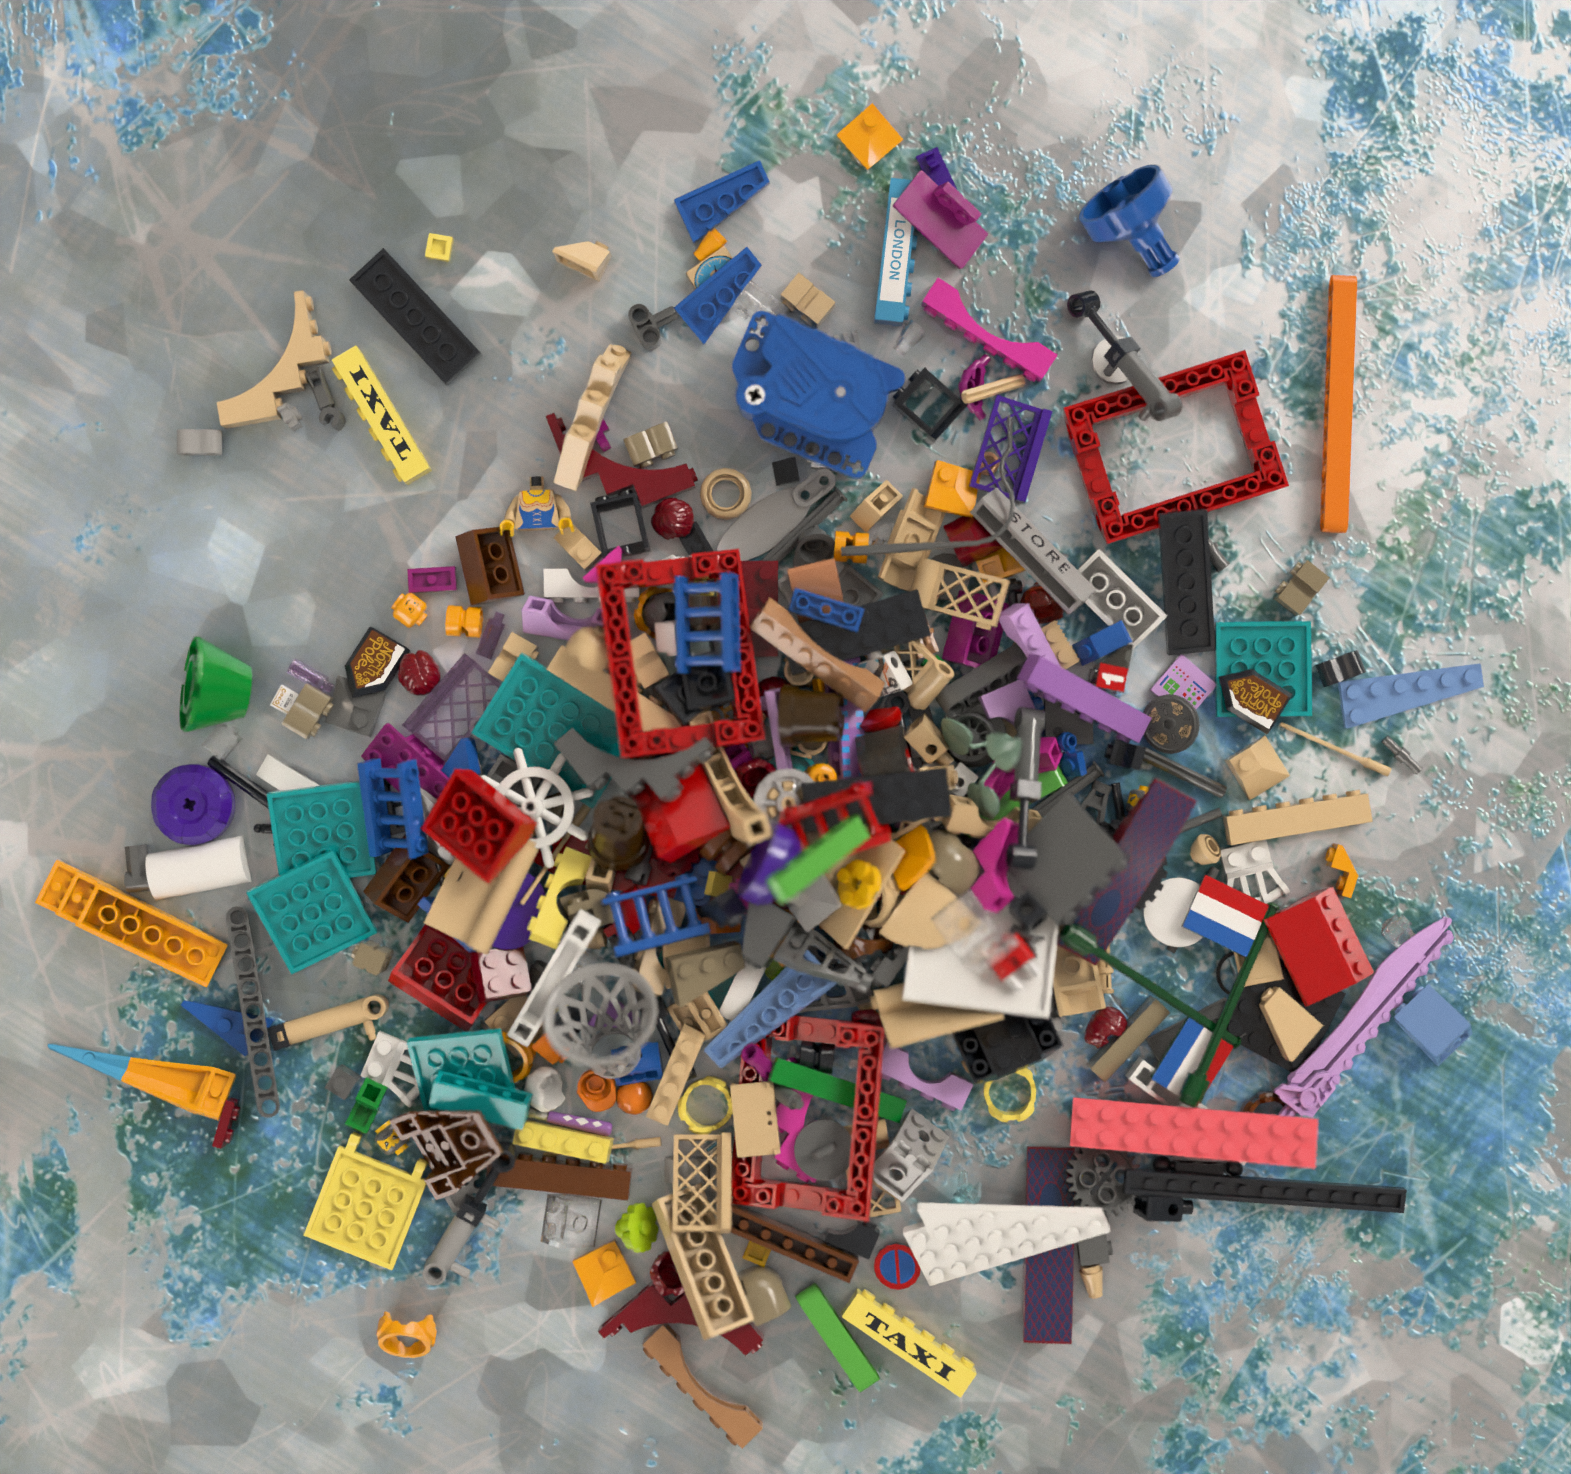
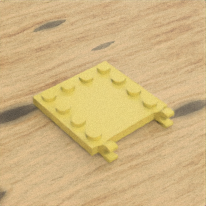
M353 1132L349 1137L346 1147L340 1145L336 1151L303 1236L393 1270L427 1185L422 1176L428 1163L425 1159L419 1158L413 1173H409L356 1152L362 1135Z

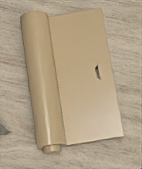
M893 840L846 856L824 873L838 897L837 873L854 860L867 861L872 866H875L880 873L881 887L879 893L875 892L872 898L875 900L870 906L864 909H856L842 904L839 909L818 924L844 949H848L905 852ZM860 880L857 883V889H859V885L862 884V881Z
M529 839L526 845L490 884H486L455 858L424 923L465 942L466 945L477 951L488 954L539 850L535 847L536 842Z
M905 982L873 990L874 995L870 996L873 1010L878 1009L891 1049L1004 1019L1003 1013L903 1001Z

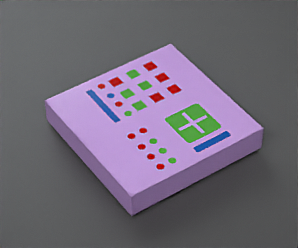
M1180 654L1151 687L1150 691L1157 697L1165 694L1179 695L1187 699L1197 709L1216 687V683L1184 655Z

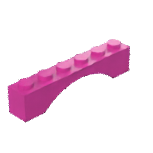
M940 278L936 279L922 301L921 306L924 307L923 311L933 318L938 316L943 319V324L954 331L956 329L964 333L963 337L974 344L977 341L984 346L983 350L992 356L997 354L1004 359L1003 363L1012 369L1017 367L1024 372L1023 376L1032 382H1035V380L1040 382L1057 357L1056 353L1039 342H1011L987 332L969 315L961 301L958 290Z

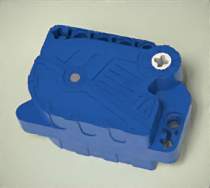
M757 311L751 317L732 363L733 373L738 383L736 400L739 411L743 417L753 421L761 440L851 479L857 480L865 476L877 447L873 431L879 425L884 414L888 394L900 390L904 385L905 374L901 369L876 359L870 354L868 355L864 351L855 348L854 345L844 341L841 342L819 330L808 328L786 316H775L766 311ZM762 318H765L767 326H762L760 335L763 338L755 334L758 329L756 320L761 321ZM749 340H756L759 343V347L755 351H749L745 347L746 343ZM757 396L760 397V400L756 399L755 402H752V399H755ZM767 424L775 428V433L770 437L764 436L761 432L763 426ZM787 434H794L797 437V442L793 446H787L783 441L784 437ZM808 444H817L819 452L813 456L807 454L805 449ZM833 452L840 454L841 462L837 465L830 464L828 461L829 454ZM845 457L850 458L848 463L855 465L856 462L861 463L860 468L863 471H858L857 474L852 473L853 468L847 465L846 470L841 469L844 465Z

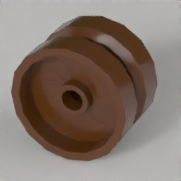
M729 828L710 839L702 848L700 854L708 861H713L722 853L723 855L716 862L715 868L725 876L749 853L757 842L748 844L732 836L731 829Z

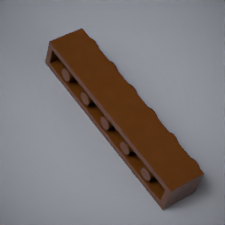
M520 1152L516 1157L514 1167L508 1172H500L492 1186L628 1201L632 1168H627V1164L613 1163V1166L591 1160L589 1163H580L578 1158H566V1161L556 1160V1156L542 1155V1158H534L531 1153ZM507 1154L499 1155V1158L502 1160L510 1159ZM491 1163L487 1166L486 1177L493 1167Z
M731 1204V1233L850 1284L859 1263L858 1255L739 1204Z

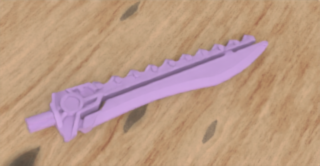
M1443 916L1442 919L1417 932L1378 966L1368 985L1341 1023L1296 1071L1291 1072L1287 1076V1083L1280 1084L1274 1089V1093L1286 1104L1277 1115L1294 1117L1296 1114H1299L1300 1116L1305 1115L1313 1118L1315 1113L1336 1089L1335 1085L1339 1084L1341 1079L1339 1074L1352 1068V1058L1355 1055L1364 1053L1366 1048L1365 1042L1368 1039L1377 1037L1379 1031L1377 1027L1379 1024L1389 1022L1392 1008L1399 1007L1403 1003L1404 999L1402 996L1404 993L1415 989L1417 977L1427 975L1428 963L1440 958V948L1452 943L1454 938L1450 930L1445 932L1452 922L1451 918Z

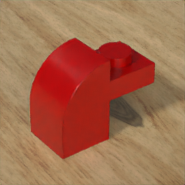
M635 884L621 892L620 895L638 891L639 888ZM643 896V900H644L645 907H646V911H647V903H646V900H645V898H644V896ZM630 899L619 902L626 930L629 927L633 934L640 929V923L634 900ZM614 922L605 925L603 931L608 938L614 934L618 936Z

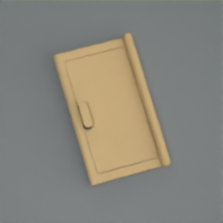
M1269 930L1244 987L1284 979L1277 946ZM1234 952L1239 973L1245 957Z
M773 1082L736 1085L732 1083L730 1090L737 1158L780 1154Z

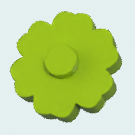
M634 1203L628 1206L627 1213H623L622 1218L616 1222V1235L622 1238L627 1249H633L635 1253H644L651 1250L652 1243L657 1241L659 1228L655 1224L657 1217L653 1208L646 1207L644 1203Z

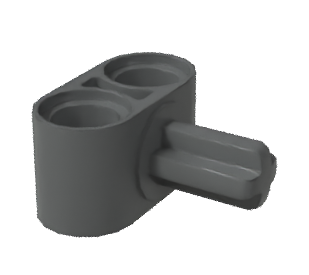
M635 304L628 312L630 323L641 345L647 350H654L660 346L661 336L659 328L678 318V314L673 306L652 315L645 305ZM636 312H644L646 314L645 319L641 322L635 321L633 316ZM649 332L657 335L656 340L652 343L644 341V336Z

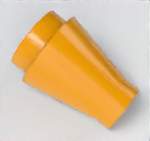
M714 228L711 232H707L693 254L702 262L722 248L728 241Z

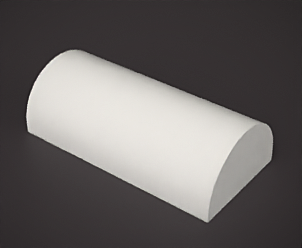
M1100 549L1093 553L1077 569L1096 589L1085 603L1108 626L1122 620L1132 639V642L1128 644L1132 649L1167 617Z
M243 836L149 853L146 856L147 881L150 891L156 900L252 882Z

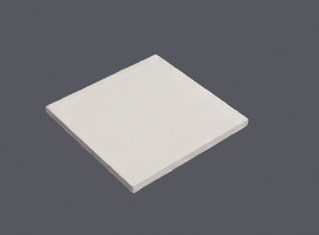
M980 867L979 874L974 883L972 884V886L977 882V879L986 872L983 867ZM931 869L927 871V873H929L938 881L940 877H938ZM1008 871L1007 881L1014 896L1019 893L1024 894L1026 890ZM946 887L976 915L982 924L961 941L944 944L941 948L923 949L919 946L909 945L902 1000L1049 1019L1059 924H1056L1047 914V919L1030 932L1033 935L1045 937L1044 941L1034 942L1038 958L1032 959L1041 970V974L1035 977L1026 965L1018 969L1013 975L1022 985V988L1016 992L1006 979L1004 981L999 979L984 959L989 953L1014 935L1010 932L1014 924L1021 927L1009 913L1010 902L1000 913H996L982 907L971 887L963 896ZM1030 907L1020 909V912L1025 915L1033 911Z

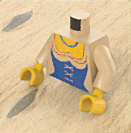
M542 476L530 477V490L519 491V496L513 498L506 510L504 521L500 523V535H503V531L510 530V537L514 536V526L516 531L560 530V533L563 535V530L566 527H570L571 532H574L569 506L561 495L555 494L554 490H544V477Z

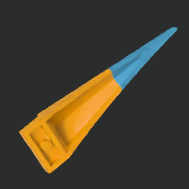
M55 1044L47 1045L49 1049L168 1103L195 1115L199 1114L218 1121L225 1100L228 1098L236 1079V1074L215 1067L133 1058Z

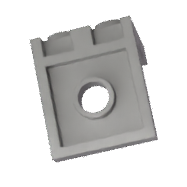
M911 1108L906 1114L893 1141L875 1159L873 1181L903 1203L933 1171L949 1136ZM892 1169H898L903 1175L894 1173Z

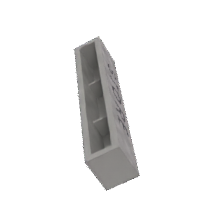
M995 488L981 498L970 513L993 535L1003 527L1008 519L1010 500L998 488ZM1015 506L1013 520L1006 531L997 537L996 540L1069 615L1072 614L1089 599L1096 589Z

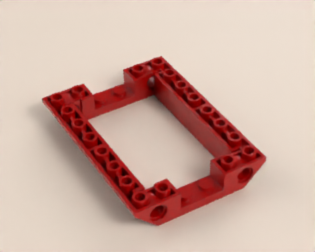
M1246 350L1158 377V379L1169 393H1174L1180 398L1225 384L1253 473L1122 515L1118 508L1120 503L1116 491L1112 492L1100 455L1099 447L1101 444L1097 432L1094 433L1092 426L1142 411L1147 403L1134 386H1130L1063 408L1067 434L1096 524L1106 544L1159 528L1158 513L1203 508L1210 512L1289 486L1275 441L1270 442L1256 399L1260 394Z
M739 549L695 553L684 558L644 562V559L596 564L621 758L677 753L692 747L705 737L714 748L765 740ZM721 573L737 574L739 585L741 672H730L735 701L731 702L734 721L721 720L709 724L669 729L664 727L641 732L643 729L624 590L674 584L675 576L687 577L689 582L705 580L719 582ZM716 592L719 606L721 604V594Z
M794 1015L755 1044L763 1050L764 1055L769 1060H771L773 1037H775V1040L782 1041L801 1040L836 1044V1047L844 1048L863 1047L859 1049L848 1186L847 1189L763 1179L761 1178L763 1155L737 1158L734 1132L731 1204L776 1209L781 1206L822 1212L821 1215L869 1221L885 1041L884 1027L865 1022ZM741 1057L739 1084L763 1082L756 1068L745 1062Z

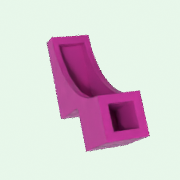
M1041 737L1039 773L1055 771L1063 754L1055 737ZM996 766L984 782V786L990 787L996 793L999 802L1007 791L1010 790V784L1014 782L1015 766L1009 771L1002 770Z

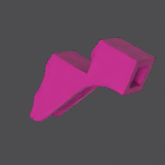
M1006 818L999 821L994 829L973 850V853L986 872L977 879L971 890L984 909L1000 913L1014 898L1008 886L1007 872L1009 867L1006 865L1005 857L1008 845L1010 843H1017L1018 822Z

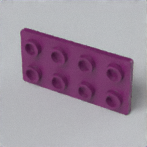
M919 171L893 204V208L958 269H962L988 236V233L976 222L982 213L949 182L938 186L923 171Z
M390 723L382 727L361 755L365 761L380 758L382 768H397L398 763L417 759L420 788L436 799L439 798L449 780L441 771L447 762L442 755L418 733L415 732L405 738ZM384 778L400 792L399 778Z

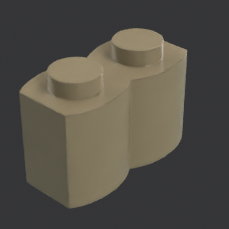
M667 421L623 439L634 467L640 466V469L653 465V460L661 457L662 460L669 459L676 455L674 451L679 450Z
M306 683L281 725L305 739H309L311 736L315 737L322 726L319 724L323 715L327 717L334 706L331 703L333 697Z

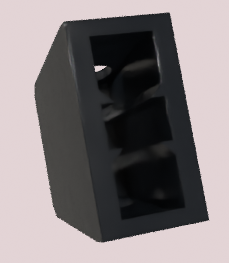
M1140 1195L1138 1198L1134 1197L1133 1213L1146 1221L1181 1222L1182 1214L1191 1215L1193 1213L1192 1200Z

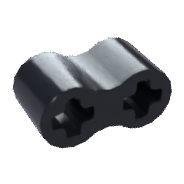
M1358 650L1315 665L1323 687L1366 672Z

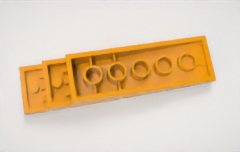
M58 859L55 861L35 901L36 904L75 923V926L206 988L228 946L227 943Z

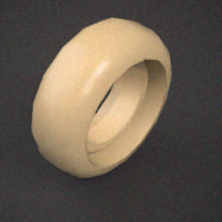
M721 468L714 470L705 477L701 484L700 498L702 506L708 514L717 519L730 520L737 518L746 511L751 502L752 491L750 483L742 473L735 469ZM724 480L735 483L740 492L737 503L727 508L720 507L712 498L714 486Z

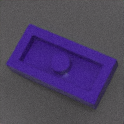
M938 147L916 156L915 159L920 170L938 186L949 182L956 188Z

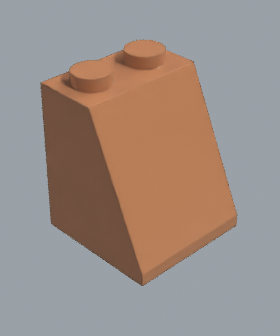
M834 558L787 569L792 596L794 589L798 588L844 602ZM823 606L821 609L824 614L831 612L829 606ZM797 614L799 623L813 620L812 618Z

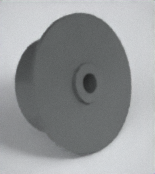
M981 703L956 718H950L967 727L973 736L971 742L973 744L985 742L987 736L991 733L1007 734L1003 719H987ZM986 746L976 749L969 748V752L965 755L956 754L949 747L947 750L954 761L957 763L961 762L967 767H981L994 761L988 755Z

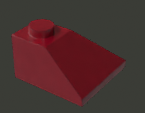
M962 516L943 526L950 542L977 541L992 536L974 516ZM994 539L992 542L976 546L956 547L953 549L961 565L965 567L1003 548V546Z

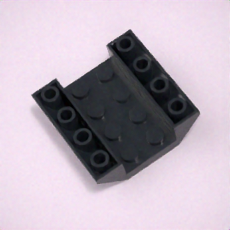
M1003 1013L1004 1019L952 1032L974 1084L1003 1078L1044 1060L1062 1048V1041L1050 1015L1048 1019Z

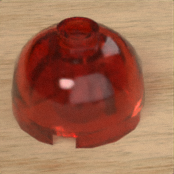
M1038 582L1029 587L1023 593L1020 604H1029L1035 618L1039 619L1038 624L1060 620L1063 618V613L1066 612Z

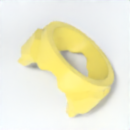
M1028 1068L1014 1072L1026 1077L1031 1089L1028 1102L1017 1111L1005 1112L996 1108L989 1096L990 1085L993 1081L984 1083V1099L988 1105L990 1115L1001 1122H1008L1009 1120L1020 1122L1027 1119L1034 1112L1036 1086L1033 1080V1073Z
M706 1076L705 1078L698 1079L687 1087L683 1096L678 1100V1115L681 1121L685 1120L689 1125L688 1129L698 1135H708L712 1131L724 1126L731 1118V1115H733L731 1091L722 1078ZM710 1085L724 1093L728 1102V1111L721 1121L712 1125H704L696 1122L689 1115L686 1105L687 1098L695 1087Z

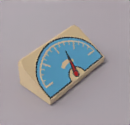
M723 246L687 271L686 276L694 288L697 289L728 263L732 256L726 247Z

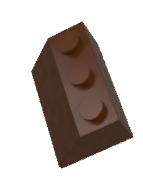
M500 527L470 530L455 536L471 606L525 595L512 537H510V530H505L503 535H500Z
M394 848L363 892L375 905L409 923L420 908L418 903L423 897L429 896L450 865L429 850V853L412 859L409 858L408 848ZM435 863L442 866L439 872H437Z

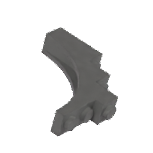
M573 728L554 743L587 786L593 791L605 787L609 782L608 779L612 777L629 797L641 793L645 788L644 785L648 783L665 803L668 801L672 802L681 795L684 787L679 780L689 777L694 772V768L700 763L707 762L716 750L705 737L692 747L672 756L654 760H631L615 757L600 751L586 742Z

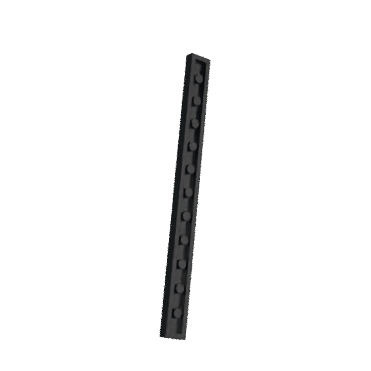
M1125 1168L1122 1192L1131 1195L1404 1213L1407 1190L1404 1187Z

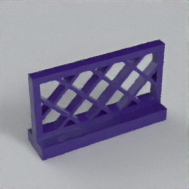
M996 395L969 487L990 493L994 488L989 486L994 484L996 488L1010 499L1009 493L1002 491L998 484L1001 477L996 479L990 469L991 466L1000 462L1002 457L997 444L1008 439L1007 428L1004 424L1007 417L1002 419L997 411L999 403L1002 402L1009 405L1013 413L1010 416L1015 417L1021 428L1013 432V435L1022 431L1026 438L1025 445L1017 449L1013 441L1012 449L1014 451L1008 455L1010 457L1016 454L1020 462L1018 468L1010 471L1006 462L1004 465L1007 473L1005 478L1009 477L1013 484L1012 490L1015 502L1022 504L1027 499L1052 411ZM1024 410L1034 413L1032 423L1026 426L1023 425L1018 413ZM1000 424L1006 437L995 442L991 435L992 427ZM993 447L999 459L988 465L984 457L985 450ZM986 469L993 482L987 485L976 483L978 474Z

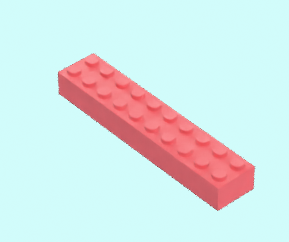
M1073 1097L1070 1146L1315 1168L1318 1119Z

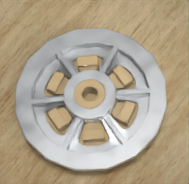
M779 769L768 774L758 785L754 795V804L766 813L769 825L774 821L779 823V814L785 807L803 804L801 784L815 781L806 773L796 769ZM805 817L798 819L804 833L807 832ZM790 823L783 825L792 830Z

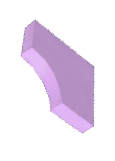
M1017 680L978 697L987 719H1005L1014 726L1015 714L1019 707L1035 709L1027 689L1023 687L1024 682Z

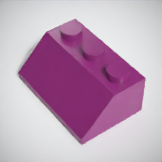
M959 590L957 599L966 594L965 591ZM976 593L972 595L977 606L988 600L987 596ZM969 598L957 604L961 613L966 614L974 609ZM1004 602L1002 611L1009 608V604ZM991 604L979 610L984 619L992 620L994 609ZM952 616L941 659L975 669L997 655L1004 629L999 621L997 627L992 626L990 631L976 627L977 622Z

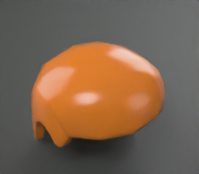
M646 1082L618 1086L616 1103L624 1113L632 1115L641 1114L651 1105L653 1094L651 1087Z

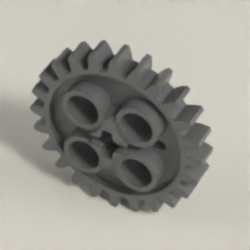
M1080 1147L1079 1151L1081 1154L1077 1152L1072 1154L1076 1161L1069 1160L1067 1163L1072 1169L1065 1171V1174L1071 1176V1178L1066 1179L1064 1182L1072 1186L1067 1193L1075 1194L1071 1201L1079 1200L1081 1202L1079 1207L1101 1208L1106 1219L1111 1216V1211L1116 1217L1119 1216V1208L1123 1212L1128 1211L1127 1204L1131 1206L1135 1204L1132 1197L1138 1198L1140 1195L1124 1194L1122 1192L1123 1183H1119L1115 1179V1173L1120 1172L1124 1175L1125 1168L1138 1169L1140 1164H1132L1135 1156L1128 1158L1126 1156L1128 1151L1121 1152L1119 1150L1088 1148L1087 1150L1085 1147ZM1103 1157L1107 1162V1166L1100 1167L1096 1162V1158ZM1114 1162L1117 1163V1167L1106 1178V1181L1098 1188L1094 1195H1091L1090 1191L1100 1181L1101 1176L1108 1171ZM1082 1175L1090 1176L1092 1178V1185H1085L1081 1179ZM1102 1190L1110 1193V1201H1104L1101 1198L1100 1192Z

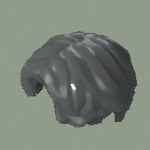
M663 592L655 595L647 603L643 618L651 632L655 633V623L676 620V597L673 592Z

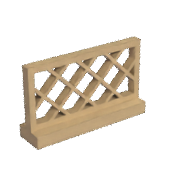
M722 1133V1135L674 1134L673 1232L731 1233V1133ZM679 1141H689L695 1148L685 1156L679 1150ZM706 1141H717V1150L710 1156L701 1148ZM697 1150L706 1158L698 1168L689 1160ZM678 1154H679L680 1157L682 1158V1160H681L679 1163H678ZM716 1155H717V1163L713 1160V1158H714ZM685 1162L694 1170L686 1180L678 1173V1168ZM709 1162L717 1169V1173L710 1180L700 1171ZM696 1174L706 1182L698 1192L688 1184ZM716 1178L717 1187L712 1183ZM678 1179L682 1182V1184L679 1187ZM684 1186L694 1194L686 1204L678 1198V1192ZM708 1186L717 1193V1197L710 1204L700 1196ZM696 1198L706 1206L698 1216L688 1208ZM678 1203L682 1206V1208L679 1211ZM715 1203H716V1211L712 1208V1206H713ZM686 1210L694 1220L688 1226H678V1216ZM710 1210L716 1216V1226H706L700 1218ZM696 1222H698L701 1226H693V1225H694Z

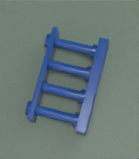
M721 573L719 582L689 584V578L675 576L673 584V594L676 597L677 630L675 667L678 669V673L691 674V666L721 665L723 671L741 672L738 575ZM719 592L721 594V604L719 606L689 608V593ZM720 616L722 618V628L720 631L690 632V618ZM716 640L722 642L723 652L721 655L691 656L690 642Z
M380 758L357 763L369 856L378 857L392 852V848H408L409 858L412 859L429 853L427 836L421 829L425 821L417 759L398 763L397 768H382ZM383 778H399L400 792L385 791ZM386 801H402L403 815H388ZM389 824L405 825L407 839L391 838Z
M689 874L676 876V881L622 895L619 894V891L605 895L606 899L601 901L602 907L610 905L619 938L618 946L613 948L615 958L710 933L709 924H702L701 920H698L689 884L697 881L696 876L690 877ZM677 887L681 889L689 920L688 928L681 930L678 929V926H675L666 890ZM657 893L666 927L664 929L665 934L655 936V932L651 930L643 896ZM630 899L634 900L643 934L641 935V940L635 942L628 938L619 903Z

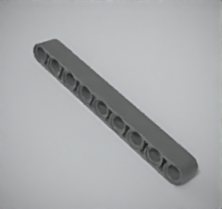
M235 906L227 912L226 921L257 1109L261 1116L271 1118L279 1112L280 1101L250 921L247 911L242 907ZM236 911L244 914V920L240 924L231 922V915ZM239 935L248 937V944L243 948L235 945V939ZM244 958L250 959L252 961L251 969L249 971H241L239 969L240 960ZM246 982H253L256 985V991L252 995L243 993L242 987ZM251 1005H256L260 1009V1014L255 1019H250L246 1014L247 1008ZM254 1029H261L263 1031L264 1038L261 1042L255 1043L251 1040L250 1034ZM259 1052L265 1053L268 1057V1061L264 1066H258L254 1062V1057ZM262 1076H268L272 1081V1085L268 1090H262L258 1086V1081ZM266 1100H272L276 1105L275 1111L271 1114L265 1113L262 1109V1104Z

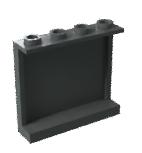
M1067 793L1027 834V844L1035 846L1037 850V860L1032 870L1008 868L1011 875L1026 891H1029L1056 924L1064 926L1074 922L1078 917L1077 913L1083 907H1088L1094 901V896L1097 892L1106 889L1112 882L1111 878L1116 873L1125 870L1129 865L1128 861L1132 858L1079 805L1080 802L1076 797Z

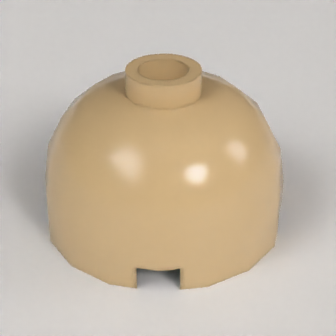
M587 626L574 632L566 644V651L569 656L573 658L576 655L580 658L579 664L588 669L602 672L604 668L607 670L609 663L604 628L601 626Z

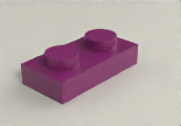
M455 566L407 569L409 593L457 591Z

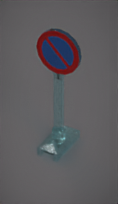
M964 1169L958 1176L957 1191L953 1194L954 1197L948 1204H965L967 1200L972 1204H977L981 1199L982 1184L978 1182L974 1186L971 1182L969 1183L967 1181L968 1172ZM897 1242L887 1244L879 1250L875 1257L874 1270L876 1277L883 1285L890 1289L901 1290L909 1288L920 1276L921 1268L910 1246Z

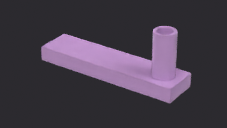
M780 688L770 689L765 692V696H760L761 711L768 710L777 770L792 769L790 748L781 747L778 735Z

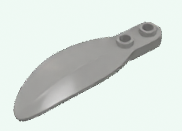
M819 469L797 487L777 491L760 500L731 525L721 538L717 551L739 549L741 561L750 560L770 551L805 519L810 507L834 489L836 485L834 473L828 469ZM822 477H828L829 483L825 486L820 483ZM803 491L810 493V497L807 500H803L801 497Z

